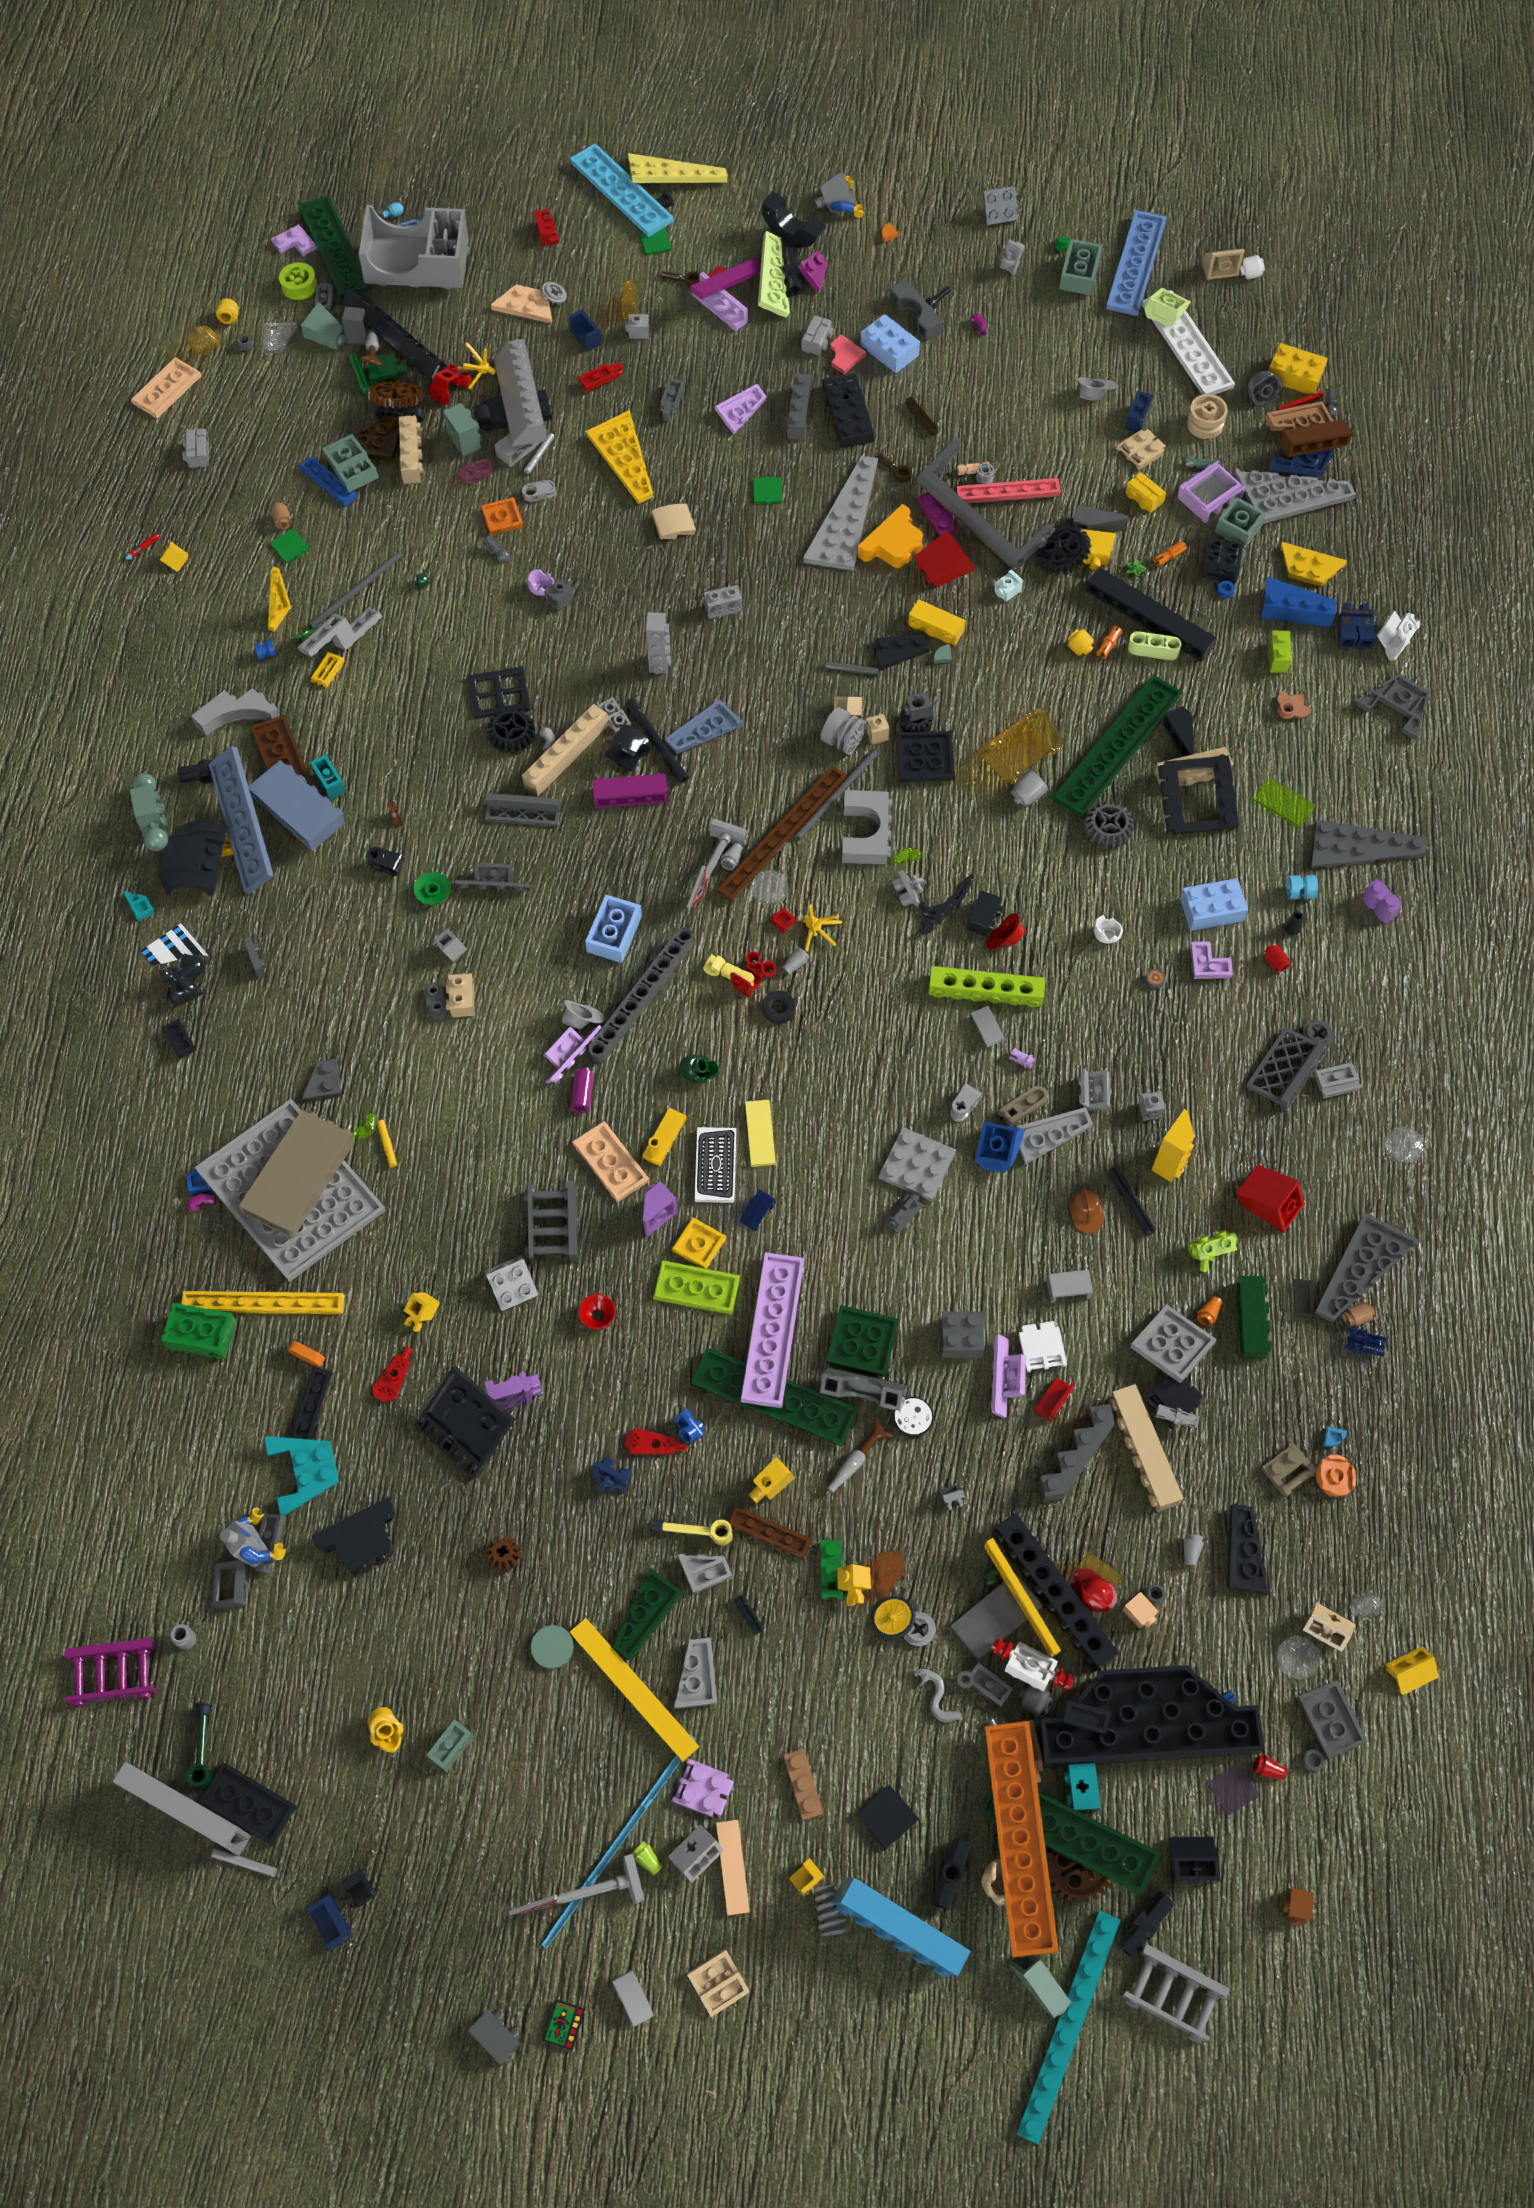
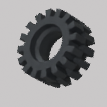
M903 708L900 715V727L903 729V732L928 731L932 726L933 713H931V717L923 718L922 722L914 723L910 721L908 715H905Z

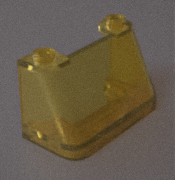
M1041 706L1019 719L976 751L1006 783L1011 782L1014 784L1020 778L1023 771L1049 753L1054 755L1060 751V746L1065 741Z

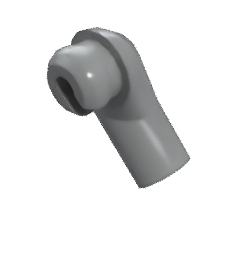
M548 727L542 728L539 732V735L546 740L542 749L544 752L556 742L552 730Z

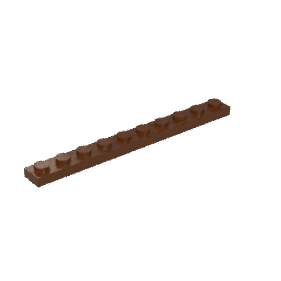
M832 765L718 888V893L733 903L845 781L847 775Z

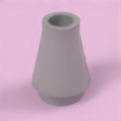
M733 843L721 857L723 868L733 870L738 866L743 849L740 844Z
M800 947L794 949L782 966V969L790 975L807 963L809 959L808 954Z
M1186 1534L1185 1539H1183L1184 1564L1197 1566V1561L1204 1545L1202 1536Z

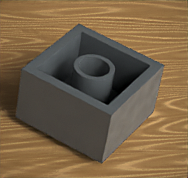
M942 1312V1358H983V1312Z

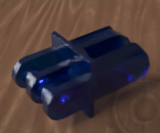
M1349 1328L1350 1336L1347 1337L1349 1344L1346 1345V1349L1358 1352L1359 1355L1361 1352L1384 1357L1387 1337L1368 1333L1367 1329L1364 1331Z

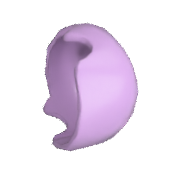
M537 569L528 574L527 584L533 594L546 596L545 591L554 584V580L550 574L545 575L541 569Z

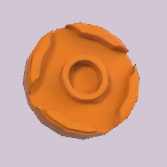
M1329 1455L1320 1460L1316 1467L1315 1475L1319 1487L1327 1495L1333 1497H1342L1348 1494L1356 1483L1355 1469L1347 1462L1348 1460L1340 1455Z

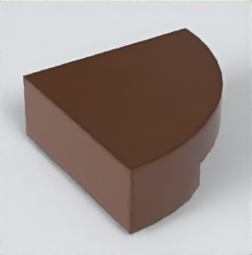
M395 802L387 803L396 827L402 826L403 823Z

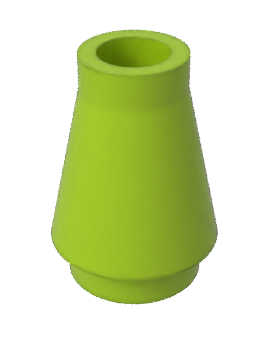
M644 1841L631 1852L635 1862L653 1876L663 1867L651 1846L647 1845Z

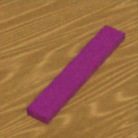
M755 257L691 285L690 291L701 300L760 274L761 260Z

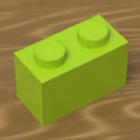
M1272 631L1268 642L1270 673H1288L1292 661L1290 631Z

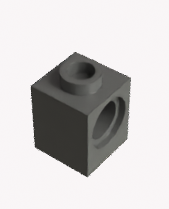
M927 692L906 696V704L903 705L905 715L909 716L910 721L931 717L932 704Z

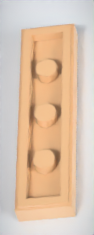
M738 1820L716 1823L718 1841L724 1850L720 1857L727 1916L750 1913Z

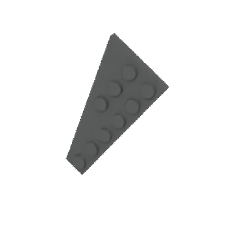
M1317 820L1315 823L1310 870H1315L1317 867L1333 868L1335 865L1343 864L1345 866L1368 864L1378 860L1385 862L1396 858L1403 860L1424 857L1427 848V838Z
M1364 1213L1315 1314L1333 1323L1420 1240Z

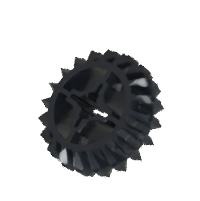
M508 707V710L505 712L501 709V714L495 713V718L490 717V723L487 725L488 740L494 748H498L499 752L502 750L506 754L509 751L514 754L516 750L521 752L522 748L527 749L528 744H532V739H535L536 729L534 721L523 710L518 712L517 708L511 711Z

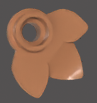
M1282 691L1278 695V714L1284 719H1291L1293 717L1303 718L1310 714L1312 708L1304 706L1303 694L1289 696L1287 692Z

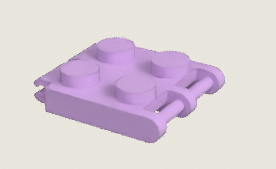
M687 1759L686 1763L688 1765L683 1778L680 1777L679 1779L680 1785L676 1796H673L671 1801L709 1817H713V1814L721 1816L727 1800L720 1798V1796H729L734 1781L727 1779V1773ZM693 1766V1769H692V1771H691L690 1777H689V1779L687 1780V1777H688V1774H689V1772H690V1769H691V1767ZM684 1785H686L685 1790L683 1791V1795L681 1799H679Z

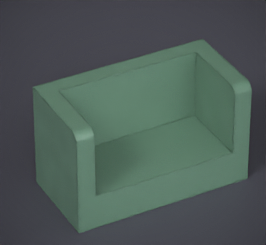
M454 1719L426 1756L447 1773L474 1736Z

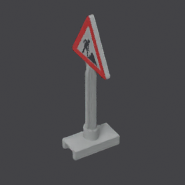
M713 818L710 823V836L719 838V843L708 864L701 867L687 908L691 909L704 896L705 882L713 872L725 847L729 843H738L742 847L745 846L747 841L745 839L746 829Z
M630 1854L623 1857L622 1864L625 1874L616 1876V1879L566 1892L559 1896L553 1895L510 1910L508 1914L512 1916L552 1908L556 1903H567L610 1890H622L625 1888L629 1889L633 1905L641 1903L644 1900V1895L634 1856Z

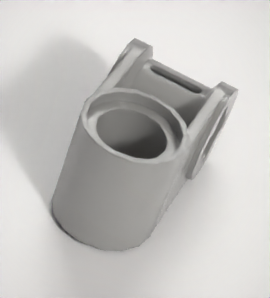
M965 1083L952 1103L951 1118L956 1122L964 1121L972 1109L976 1107L983 1093Z

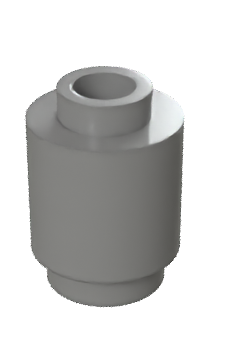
M179 1624L171 1630L170 1639L179 1649L187 1650L195 1644L196 1634L187 1625Z

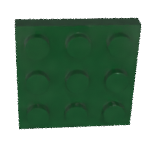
M840 1305L826 1364L886 1378L899 1318Z

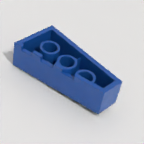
M1267 576L1263 589L1260 618L1331 627L1335 617L1337 600Z

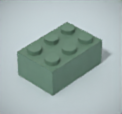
M1074 239L1070 240L1061 274L1060 290L1086 295L1092 294L1103 245Z

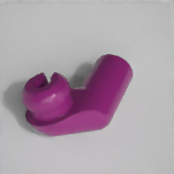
M980 313L971 315L970 321L972 324H978V334L984 336L986 334L987 322Z
M199 1193L188 1199L187 1209L189 1211H197L199 1204H215L216 1195Z

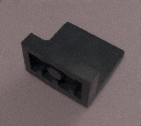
M1209 539L1201 577L1236 583L1243 545Z

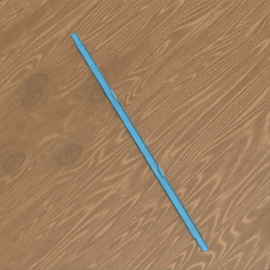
M677 1755L582 1888L592 1886L681 1762ZM582 1899L572 1901L542 1943L544 1948H547L554 1937L557 1936Z

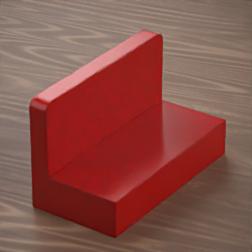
M1057 1377L1034 1409V1412L1051 1423L1073 1392L1076 1384L1072 1382L1068 1385Z

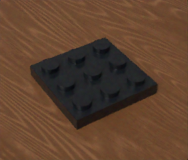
M952 731L897 732L900 782L955 781Z

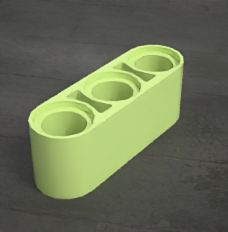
M1133 632L1128 644V651L1133 655L1165 660H1175L1181 648V641L1176 637L1145 632Z

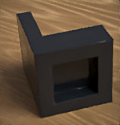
M358 1869L341 1883L359 1907L378 1894L361 1869Z

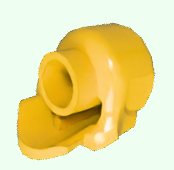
M387 1707L376 1708L370 1713L367 1720L371 1733L370 1741L374 1745L379 1746L383 1751L395 1752L401 1743L402 1738L400 1735L403 1733V1724L396 1720L391 1709Z

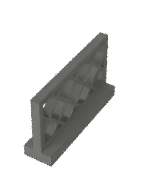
M1285 1027L1246 1084V1088L1280 1105L1281 1109L1288 1111L1326 1054L1327 1044L1322 1041L1317 1043ZM1286 1035L1294 1038L1295 1042L1285 1044L1283 1039ZM1308 1044L1312 1046L1310 1051L1302 1053L1300 1045ZM1297 1046L1299 1054L1288 1056L1287 1048ZM1283 1049L1285 1057L1275 1059L1274 1052ZM1301 1058L1302 1064L1292 1067L1290 1060ZM1287 1061L1289 1068L1278 1070L1277 1063ZM1274 1064L1276 1071L1265 1073L1264 1067ZM1291 1072L1292 1079L1282 1082L1280 1075ZM1277 1075L1279 1083L1269 1085L1267 1077ZM1264 1078L1266 1086L1257 1087L1253 1085L1255 1080ZM1281 1087L1282 1094L1280 1097H1277L1271 1093L1270 1089Z

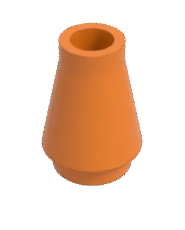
M1215 1296L1211 1297L1197 1312V1320L1200 1324L1209 1327L1216 1322L1220 1306L1222 1305L1221 1299Z

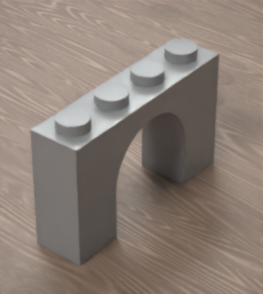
M845 790L844 815L869 817L878 824L879 830L867 838L843 837L842 863L886 864L887 857L891 856V846H887V841L891 842V830H888V826H891L892 815H888V810H892V799H889V792Z

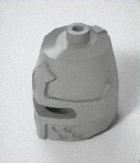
M1028 769L1017 780L1011 794L1015 798L1014 802L1017 805L1022 804L1027 807L1039 800L1048 791V788L1034 771Z

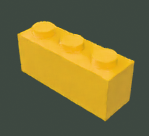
M919 599L909 613V626L927 633L931 637H936L947 644L955 646L965 630L966 620Z

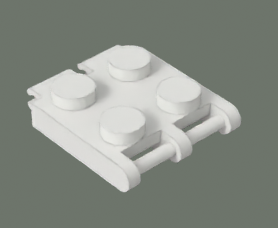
M1054 1321L1039 1323V1330H1037L1036 1324L1021 1326L1022 1332H1019L1018 1336L1022 1355L1026 1356V1372L1039 1368L1046 1370L1052 1366H1067L1060 1329L1055 1327Z

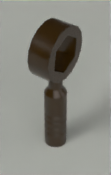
M662 271L661 274L662 278L678 281L685 280L689 288H691V285L700 282L699 273L696 271H691L686 276ZM692 278L698 279L696 281H690V279Z
M877 454L876 458L890 469L895 470V479L898 482L906 483L910 481L912 470L909 466L900 465L897 467L895 463L883 454ZM905 472V473H907L908 475H906V476H901V475L898 474V473Z

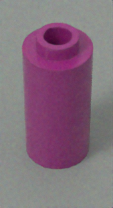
M582 1067L575 1071L570 1106L573 1111L584 1113L590 1110L594 1073L589 1068Z

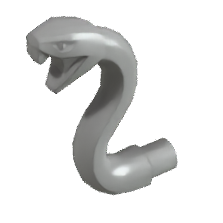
M921 1668L915 1670V1677L919 1675L922 1678L921 1686L928 1680L933 1681L936 1685L935 1693L930 1702V1708L934 1717L946 1723L961 1720L960 1711H942L939 1708V1702L945 1689L942 1678L929 1669Z

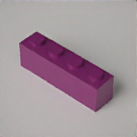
M655 773L653 775L620 776L593 780L595 808L668 802L666 774Z

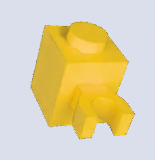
M425 1292L412 1293L404 1309V1312L410 1315L405 1320L404 1325L411 1326L414 1321L415 1326L412 1330L419 1332L422 1327V1321L432 1320L440 1302Z
M855 1564L837 1568L838 1589L848 1591L846 1605L854 1606L855 1603H864V1596L861 1591L871 1589L870 1568Z

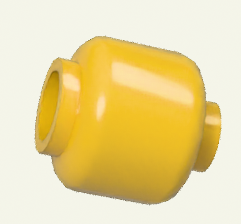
M227 298L219 301L216 308L217 319L224 324H232L236 321L239 308L235 301Z
M1077 629L1068 637V647L1078 656L1083 653L1087 655L1093 649L1091 645L1094 643V639L1084 629L1080 631Z

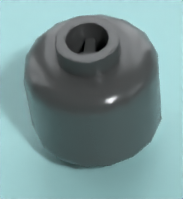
M1031 1685L1028 1688L1024 1687L1019 1696V1699L1022 1700V1709L1037 1717L1048 1714L1053 1704L1051 1693L1045 1689L1043 1692Z

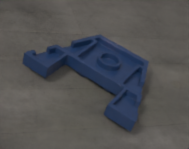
M1329 449L1294 456L1292 461L1275 455L1269 470L1322 477L1334 451Z

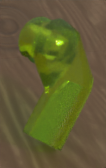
M907 847L895 855L893 860L896 864H900L905 859L915 861L921 857V851Z
M374 1113L367 1114L366 1125L355 1129V1135L358 1138L365 1139L375 1132L377 1115Z

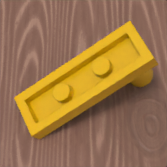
M671 1108L667 1110L655 1134L649 1139V1144L642 1155L644 1160L661 1166L687 1119L686 1115Z

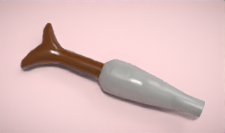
M369 328L365 343L369 355L361 357V361L382 366V362L375 356V352L379 347L376 332Z
M877 1419L873 1420L874 1428L872 1435L859 1450H854L847 1457L834 1480L827 1487L830 1492L834 1493L841 1484L863 1465L865 1455L877 1440L893 1437L890 1432L882 1429Z

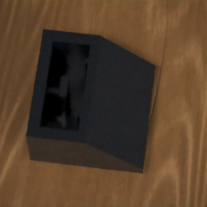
M1168 1837L1171 1884H1216L1221 1881L1219 1856L1213 1837Z

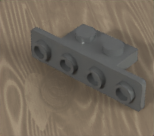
M475 863V881L454 880V884H458L459 888L470 889V885H478L477 889H489V886H496V890H507V887H515L514 891H526V888H531V884L512 883V864Z

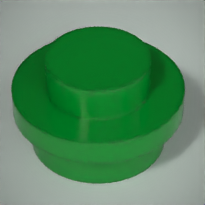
M1066 236L1057 237L1054 243L1056 249L1061 252L1067 251L1070 239Z

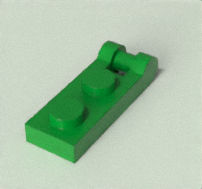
M820 1540L822 1600L828 1599V1597L843 1599V1590L838 1589L837 1568L842 1567L841 1540ZM828 1584H836V1589H828Z

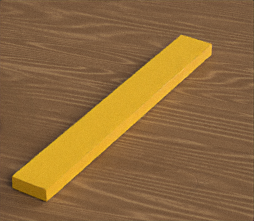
M183 1291L181 1304L227 1313L343 1314L344 1293Z
M586 1618L570 1631L571 1636L682 1762L699 1748V1745Z

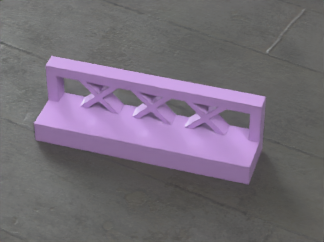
M704 272L699 274L700 282L710 278ZM722 290L702 300L691 292V295L734 331L748 323L747 308L726 290Z

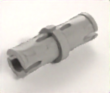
M1158 1404L1155 1417L1172 1421L1176 1425L1179 1423L1197 1428L1199 1415L1184 1412L1180 1408L1174 1409Z

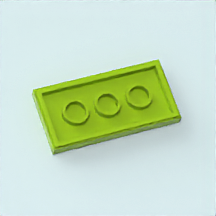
M662 1260L653 1299L732 1315L740 1275Z

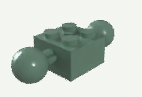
M141 773L133 779V789H130L134 814L143 834L146 847L152 851H160L168 843L165 828L168 827L166 817L163 816L165 809L163 803H159L161 800L158 791H155L156 781L154 777L147 773Z

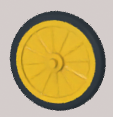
M898 1596L883 1599L873 1610L871 1617L873 1629L879 1636L885 1639H898L905 1636L915 1623V1610L912 1604L905 1598Z

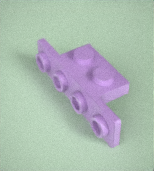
M600 1025L594 1027L584 1039L571 1027H568L543 1054L557 1067L545 1082L547 1084L551 1082L556 1083L563 1076L561 1072L565 1068L569 1069L575 1063L574 1058L578 1054L582 1055L588 1047L586 1045L589 1041L592 1042L602 1027Z
M998 1334L995 1335V1342L993 1344L994 1362L992 1365L993 1391L991 1409L993 1414L1004 1418L1007 1416V1398L1025 1395L1026 1356L1022 1354L1009 1356V1339Z

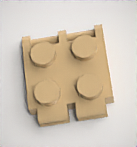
M1141 429L1118 444L1116 449L1121 451L1128 461L1131 460L1136 465L1137 470H1141L1161 457L1166 446L1159 439L1155 440L1156 436L1148 429L1145 431Z

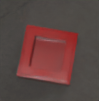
M783 907L770 919V922L784 934L797 922V919Z

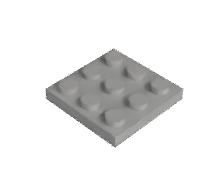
M903 1127L878 1179L933 1202L956 1154V1149Z
M1166 1304L1132 1342L1130 1348L1181 1383L1212 1348L1217 1339Z

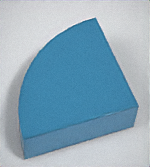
M1327 1426L1325 1428L1322 1448H1332L1339 1445L1345 1438L1347 1431Z

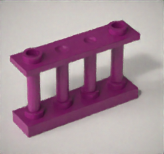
M152 1638L66 1648L65 1658L74 1664V1695L65 1696V1701L72 1705V1707H83L85 1703L129 1697L148 1699L151 1695L157 1694L155 1687L148 1686V1655L152 1651H157V1642ZM137 1653L139 1656V1687L127 1689L126 1658L128 1654ZM115 1656L117 1658L118 1690L105 1691V1660H107V1657ZM93 1659L96 1661V1693L83 1694V1663H85V1660Z

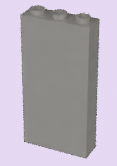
M125 1762L115 1771V1779L113 1780L115 1784L236 1855H241L250 1840L251 1835L131 1764Z

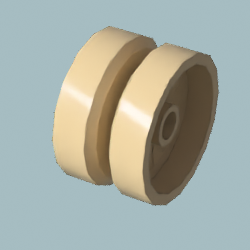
M1203 394L1192 401L1187 419V428L1191 434L1202 439H1212L1222 432L1228 412L1224 400L1216 395Z

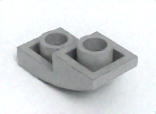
M614 697L598 704V707L608 714L609 726L615 733L620 730L621 725L631 726L629 719L623 709L619 708Z
M988 1006L971 1013L972 1019L987 1047L1005 1040Z
M633 1970L612 1980L618 1998L623 2004L633 2027L654 2016Z

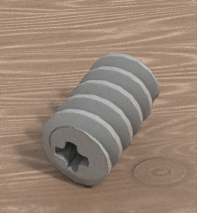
M837 1885L814 1888L816 1893L821 1894L815 1898L816 1902L822 1903L816 1907L817 1911L823 1912V1914L817 1917L819 1921L824 1922L819 1925V1930L825 1931L820 1936L836 1935L847 1931V1928L840 1926L846 1919L839 1917L841 1913L835 1910L836 1905L832 1903L838 1890L836 1889Z

